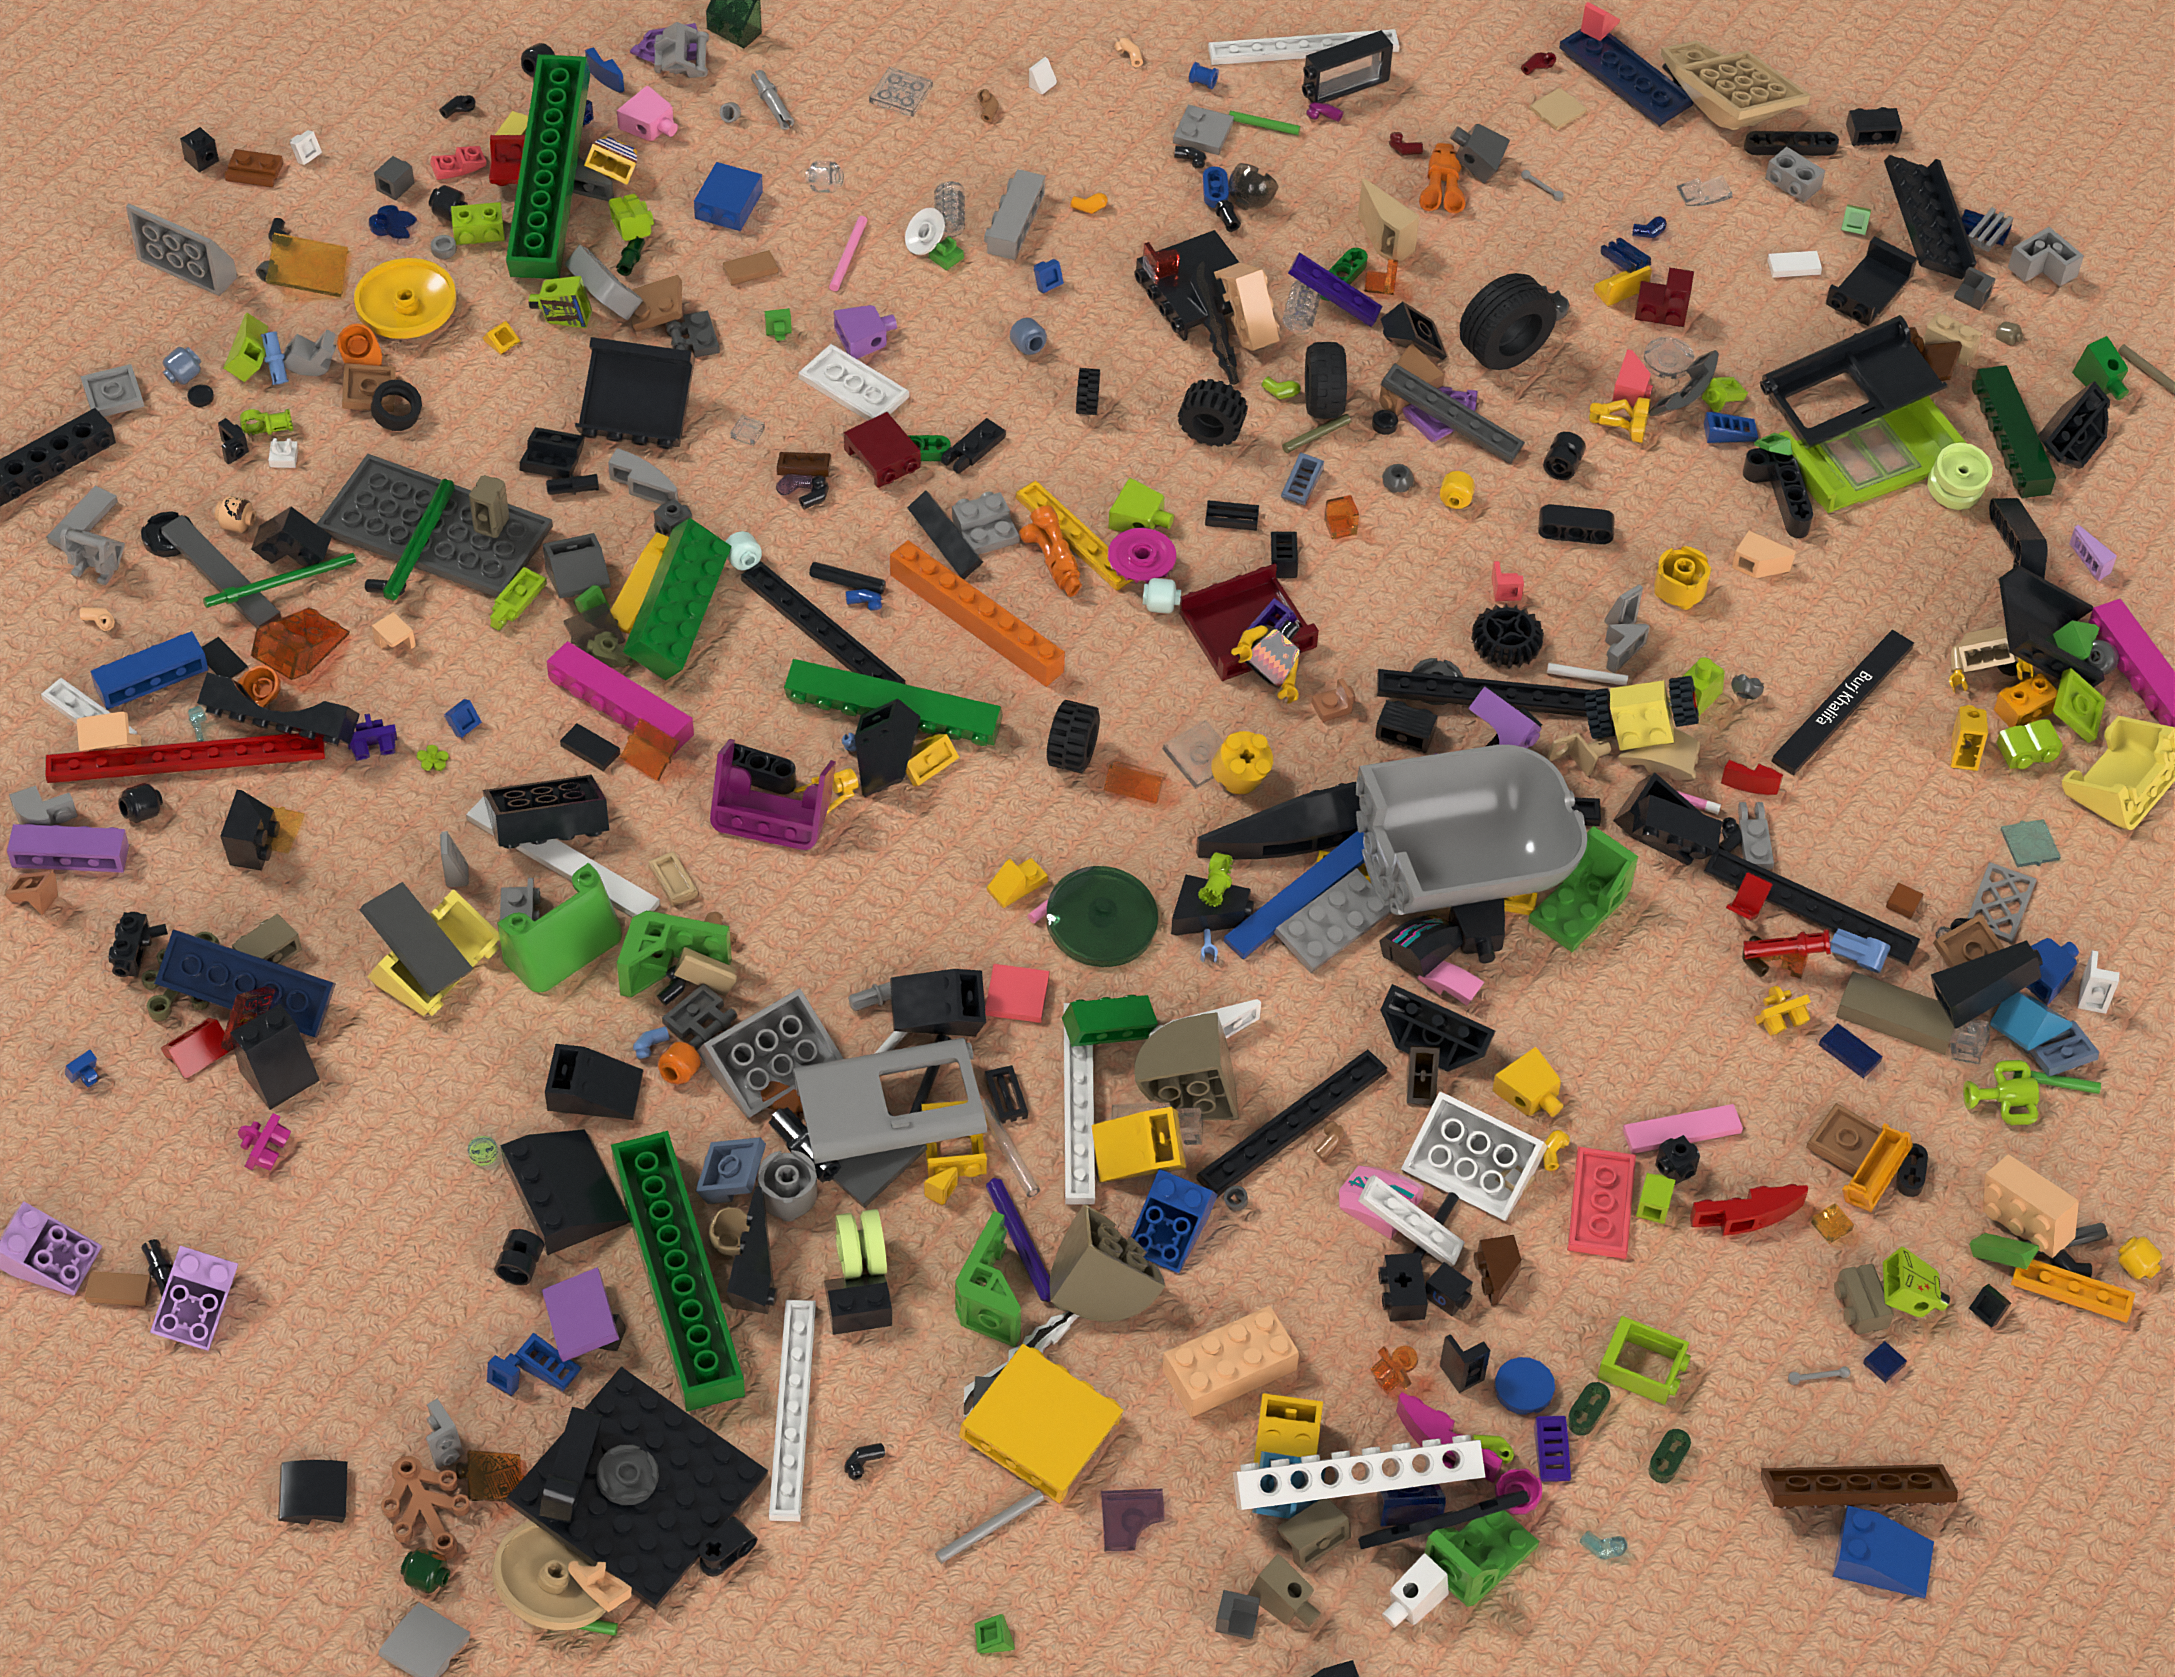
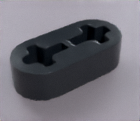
M1912 1143L1913 1147L1898 1169L1897 1189L1907 1197L1918 1196L1923 1189L1926 1179L1928 1152L1922 1145ZM1910 1155L1916 1156V1165H1911L1912 1158ZM1909 1175H1913V1176H1914V1177H1913V1184H1914V1186L1909 1185V1182H1908V1177H1909Z

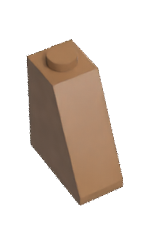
M1414 344L1409 345L1396 364L1435 388L1442 387L1445 374ZM1381 386L1379 398L1381 406L1385 410L1394 412L1397 416L1402 414L1403 408L1411 403Z

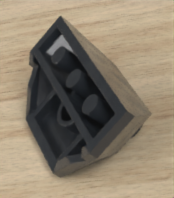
M2094 381L2063 404L2038 434L2041 442L2059 463L2081 469L2105 441L2108 431L2110 399Z
M1394 984L1391 985L1380 1009L1397 1049L1409 1054L1410 1046L1439 1047L1438 1068L1447 1072L1485 1057L1496 1032L1487 1026Z

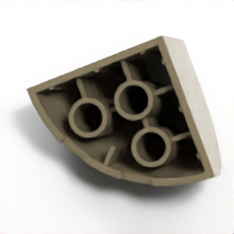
M1217 1012L1173 1021L1157 1030L1145 1041L1137 1055L1134 1072L1135 1082L1148 1100H1155L1161 1103L1163 1108L1173 1107L1178 1111V1116L1185 1117V1113L1199 1115L1201 1120L1239 1119L1230 1053Z
M1084 1204L1068 1228L1056 1254L1050 1275V1299L1058 1309L1062 1311L1068 1310L1089 1320L1101 1322L1119 1321L1135 1316L1148 1308L1164 1289L1165 1282L1157 1265L1152 1263L1150 1266L1144 1258L1147 1252L1131 1236L1126 1240L1114 1228L1116 1224Z

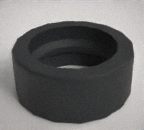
M402 380L383 382L376 388L372 399V416L379 425L391 431H403L411 428L417 422L422 407L421 396L417 389L408 382ZM388 395L401 396L410 403L411 411L404 416L389 414L381 405L382 398Z

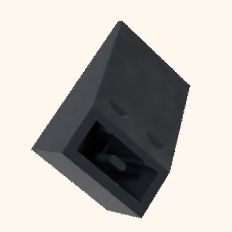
M898 698L860 716L855 733V745L862 795L864 797L900 783L906 775L905 770L912 754L914 738L918 733L920 716Z
M948 969L890 978L894 1031L976 1037L986 1024L982 970Z
M555 1044L545 1088L547 1111L634 1120L644 1071L641 1068L583 1046Z

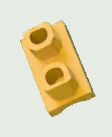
M1777 985L1770 987L1769 997L1763 998V1003L1765 1006H1773L1762 1010L1760 1015L1754 1017L1757 1025L1763 1023L1769 1035L1772 1036L1787 1029L1782 1016L1787 1014L1793 1027L1807 1023L1810 1020V1016L1806 1006L1811 1002L1808 994L1786 1002V999L1792 997L1790 990L1782 991Z

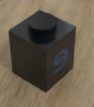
M1443 1262L1426 1281V1296L1433 1304L1450 1316H1453L1459 1309L1464 1310L1471 1302L1473 1282Z

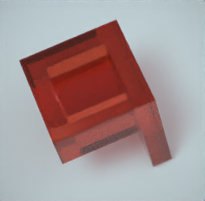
M1150 242L1144 243L1143 261L1155 280L1178 273L1179 254L1176 249L1155 252Z

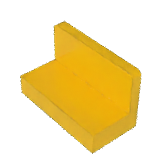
M1635 266L1594 285V292L1607 306H1610L1638 294L1641 281L1650 282L1652 269L1650 266H1646L1638 270Z
M947 734L931 735L912 748V754L905 771L913 786H919L960 757Z

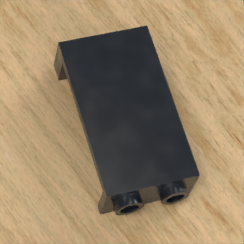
M1874 236L1869 243L1866 257L1839 287L1833 284L1829 287L1826 305L1869 326L1913 276L1917 258Z

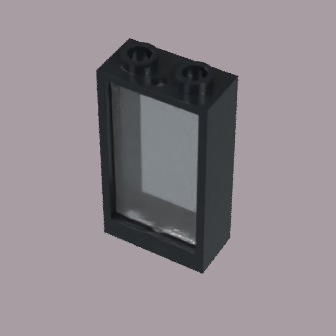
M1380 30L1306 55L1305 67L1303 68V95L1311 103H1325L1389 81L1393 44L1384 32Z

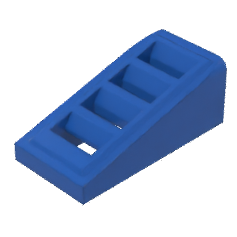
M1706 412L1704 429L1707 443L1755 442L1758 440L1755 419ZM1744 427H1749L1750 432H1745Z
M534 1332L515 1354V1356L521 1358V1362L518 1364L520 1368L562 1392L565 1391L582 1369L571 1359L563 1362L558 1350ZM533 1350L538 1352L534 1359L529 1357ZM545 1356L548 1360L542 1366L539 1364V1361ZM553 1362L559 1364L552 1373L548 1370ZM564 1368L568 1369L569 1372L562 1380L557 1377Z

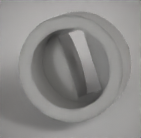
M734 102L725 103L720 108V116L727 123L736 121L741 115V108Z

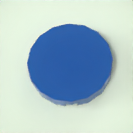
M1517 1357L1508 1360L1499 1368L1495 1377L1494 1388L1499 1402L1507 1410L1519 1415H1527V1413L1541 1412L1551 1403L1555 1392V1379L1550 1369L1542 1362L1528 1357Z

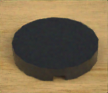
M161 512L149 518L145 527L143 525L141 538L147 551L161 557H172L181 554L161 533V527L180 516L178 512ZM184 515V517L193 525L191 520Z

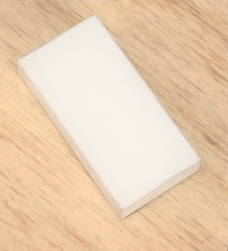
M1817 251L1768 254L1767 261L1772 278L1821 275L1822 267Z

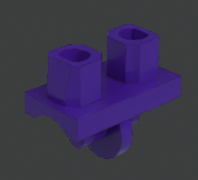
M370 713L364 714L365 722L356 725V732H354L351 743L348 745V749H352L356 761L370 758L368 746L379 744L381 755L394 754L395 741L397 740L395 724L383 726L382 719L371 721Z

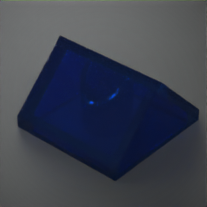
M1439 1484L1377 1492L1380 1526H1398L1410 1522H1419L1430 1519L1432 1516L1443 1514L1445 1510L1446 1497Z

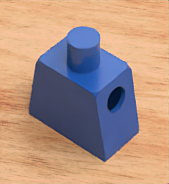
M2046 938L2031 946L2033 950L2037 949L2039 951L2043 965L2039 966L2041 978L2026 988L2046 1005L2053 1001L2074 975L2078 964L2074 958L2079 954V951L2072 942H2066L2060 947L2051 938Z

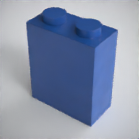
M716 162L694 200L695 219L741 231L763 193L762 174Z

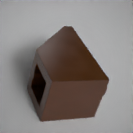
M1514 1235L1479 1240L1478 1251L1474 1252L1475 1267L1477 1270H1481L1483 1278H1481L1482 1291L1484 1295L1489 1296L1491 1306L1498 1305L1519 1274L1522 1259Z

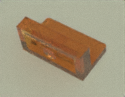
M1114 761L1109 764L1104 791L1156 804L1159 800L1162 783L1166 780L1167 774Z

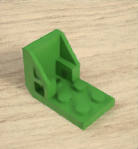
M1593 826L1587 832V847L1576 869L1529 915L1528 922L1573 952L1623 903L1632 887L1638 856Z
M647 910L632 917L617 960L620 995L633 997L665 978L667 970L671 968L674 957L679 958L680 952L684 947L730 965L732 956L729 926ZM659 954L662 956L660 958H654L652 955Z
M993 1211L955 1281V1312L961 1326L1016 1348L1021 1335V1307L1002 1272L993 1267L996 1260L1003 1258L1007 1248V1244L1004 1243L1007 1234V1228L1004 1227L1005 1215Z
M1503 1510L1472 1520L1460 1532L1455 1527L1436 1529L1427 1538L1425 1554L1447 1573L1448 1590L1467 1607H1470L1480 1601L1538 1547L1539 1541Z

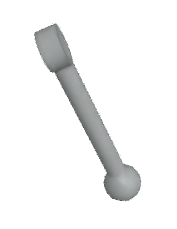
M1529 170L1522 171L1521 176L1523 179H1529L1552 194L1554 200L1561 201L1563 199V192L1555 191L1533 177Z
M1846 1366L1841 1367L1839 1370L1802 1375L1797 1372H1791L1788 1376V1382L1792 1385H1798L1803 1380L1835 1376L1847 1378L1851 1373L1850 1369Z

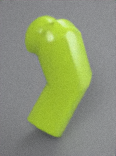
M1269 376L1263 380L1261 385L1278 399L1294 397L1301 390L1299 383L1295 381L1277 383Z
M1473 1434L1472 1440H1480L1481 1448L1489 1449L1496 1453L1503 1460L1502 1464L1512 1461L1514 1450L1503 1437Z

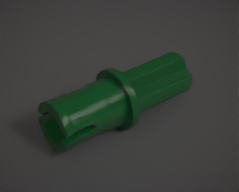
M636 236V239L630 240L627 247L623 248L621 252L622 257L616 266L619 274L623 276L631 274L635 263L639 262L641 258L640 252L645 244L644 238Z

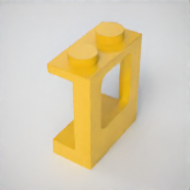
M968 1100L921 1104V1109L926 1111L967 1103ZM982 1133L967 1136L971 1140L972 1155L938 1158L936 1142L927 1143L925 1154L928 1178L953 1166L958 1168V1176L976 1177L986 1174L987 1157L984 1151Z

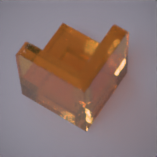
M1388 259L1387 273L1367 271L1364 292L1394 295L1398 260Z
M1348 495L1327 500L1324 522L1332 540L1357 535L1359 512L1352 496Z

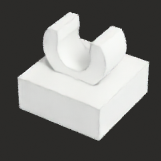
M307 130L303 134L296 135L289 140L299 164L305 165L322 153L313 131Z
M273 438L268 459L269 466L296 468L298 455L297 441H292L290 438H287V441H277V438Z

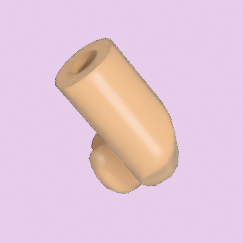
M1123 37L1115 43V48L1119 53L1123 54L1125 51L1129 53L1132 66L1139 67L1143 64L1140 48L1130 39Z
M81 607L80 609L81 620L95 621L103 631H109L115 625L114 617L106 608Z

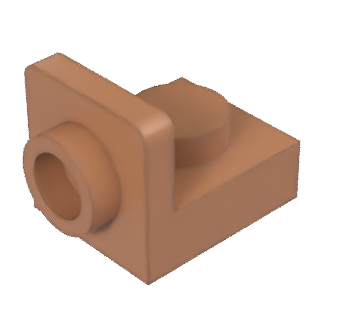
M1341 678L1337 680L1336 689L1312 696L1311 703L1323 723L1351 714L1355 693L1353 688L1347 686L1345 680Z

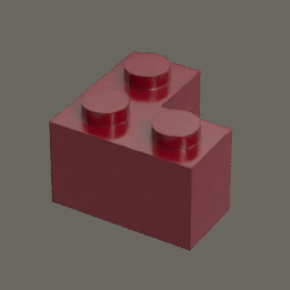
M1669 267L1666 285L1641 281L1634 320L1684 327L1694 271Z

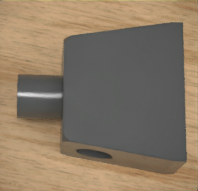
M1475 124L1468 133L1457 126L1450 136L1451 140L1460 145L1456 158L1483 183H1486L1498 170L1510 142L1508 138L1481 124Z

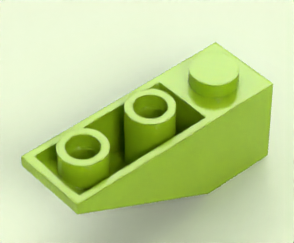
M246 313L223 369L243 382L259 370L266 354L261 334L268 333V326L249 313Z

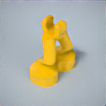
M1638 397L1634 409H1632L1626 399L1603 403V405L1592 403L1590 405L1589 421L1591 423H1600L1599 425L1621 427L1629 431L1632 442L1643 443L1651 399ZM1625 409L1632 420L1629 422L1623 417L1610 415V413Z

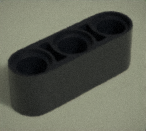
M1548 504L1541 507L1539 511L1538 533L1541 537L1551 540L1600 545L1608 544L1614 538L1615 517L1612 512L1603 509Z
M737 743L734 744L732 765L742 767L749 772L752 786L783 795L794 791L796 788V767L791 760Z

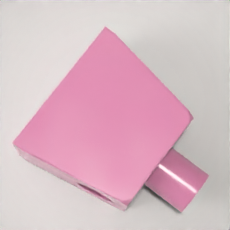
M649 86L644 87L617 110L618 128L648 141H653L662 133L672 137L678 129V125L673 121V107Z

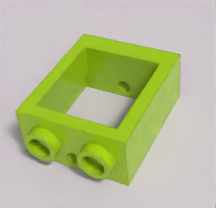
M1621 1316L1601 1362L1597 1378L1666 1405L1669 1395L1675 1396L1681 1383V1379L1677 1378L1679 1371L1685 1372L1690 1362L1691 1355L1686 1354L1689 1342ZM1626 1341L1674 1359L1665 1384L1616 1365Z

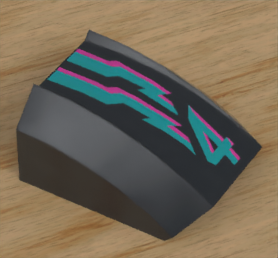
M1425 915L1405 922L1380 939L1379 942L1384 958L1425 977L1462 945L1463 940L1459 926L1436 915Z

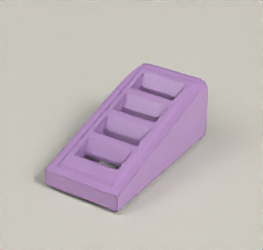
M2075 526L2069 544L2091 574L2100 581L2112 572L2117 556L2081 526Z

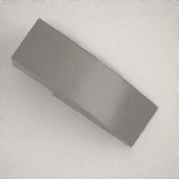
M619 448L615 450L608 462L610 480L628 485L630 495L661 505L666 504L673 498L678 501L676 486L659 469L632 453Z

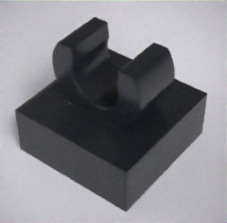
M1987 1284L1981 1289L1969 1309L1992 1328L1998 1324L2012 1303L1990 1284Z

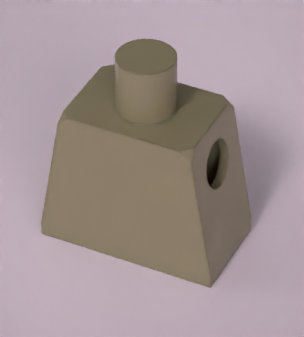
M1279 1554L1261 1571L1248 1593L1249 1596L1260 1598V1606L1286 1625L1296 1616L1310 1627L1321 1614L1320 1611L1308 1602L1314 1592L1313 1587Z

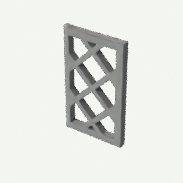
M1989 862L1967 918H1974L1976 913L1982 912L1987 920V924L1996 937L2012 943L2037 879ZM1993 871L2001 874L2004 880L1992 883L1989 877ZM2021 881L2029 884L2026 892L2020 893L2014 883ZM2008 885L2014 895L2002 899L1996 888ZM1990 890L1996 901L1983 904L1981 901L1983 892ZM2018 900L2021 905L2018 913L2011 914L2006 904ZM2000 906L2006 917L1993 920L1988 910ZM2010 922L2012 929L2010 934L2000 931L1997 926Z

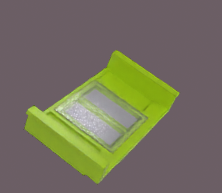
M1929 396L1809 449L1803 445L1801 440L1796 441L1788 430L1779 433L1790 438L1792 455L1797 460L1804 485L1827 513L1857 502L1863 503L1924 480L1929 475L1942 449L1950 444L1966 443Z

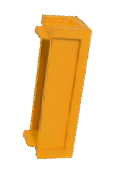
M1886 1123L1881 1127V1134L1848 1186L1844 1185L1842 1188L1846 1203L1872 1212L1913 1147L1909 1132L1905 1131L1902 1133L1890 1128Z

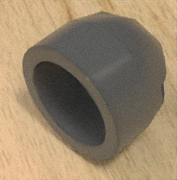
M267 260L256 268V274L262 281L271 283L278 274V267L274 266L273 261Z
M1231 1186L1224 1193V1201L1229 1209L1241 1211L1247 1206L1248 1195L1243 1187ZM1235 1195L1240 1204H1236L1231 1197Z

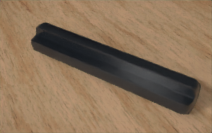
M813 562L809 570L811 577L860 590H870L880 595L883 594L886 587L884 579L818 562Z

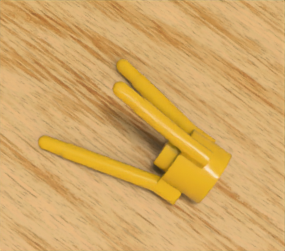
M851 768L834 773L832 789L836 794L841 793L842 795L829 805L827 814L843 801L854 796L853 790L858 788V779ZM820 776L813 777L811 779L812 783L795 788L794 792H803L809 785L819 784Z

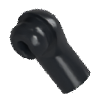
M471 95L456 96L442 106L439 112L446 119L455 112H469L475 108L476 100Z
M274 218L268 234L269 240L277 246L281 245L283 248H288L292 242V237L283 230L284 220Z

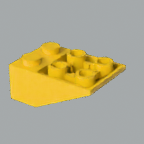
M1173 1107L1143 1111L1091 1125L1100 1183L1156 1174L1159 1169L1166 1172L1186 1169L1178 1111Z
M1262 1393L1254 1463L1260 1464L1261 1451L1295 1457L1317 1455L1323 1401Z

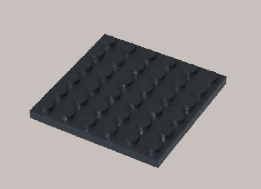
M621 1366L584 1408V1410L600 1413L603 1416L571 1523L540 1516L543 1491L548 1475L552 1473L564 1432L506 1497V1503L593 1566H596L597 1562H606V1572L632 1587L631 1593L656 1610L700 1557L699 1548L703 1540L708 1538L726 1520L737 1513L767 1477L768 1470ZM619 1445H635L640 1447V1450L646 1453L649 1452L658 1465L659 1478L654 1492L645 1501L635 1505H620L610 1501L601 1493L597 1485L596 1470L599 1461L609 1449Z

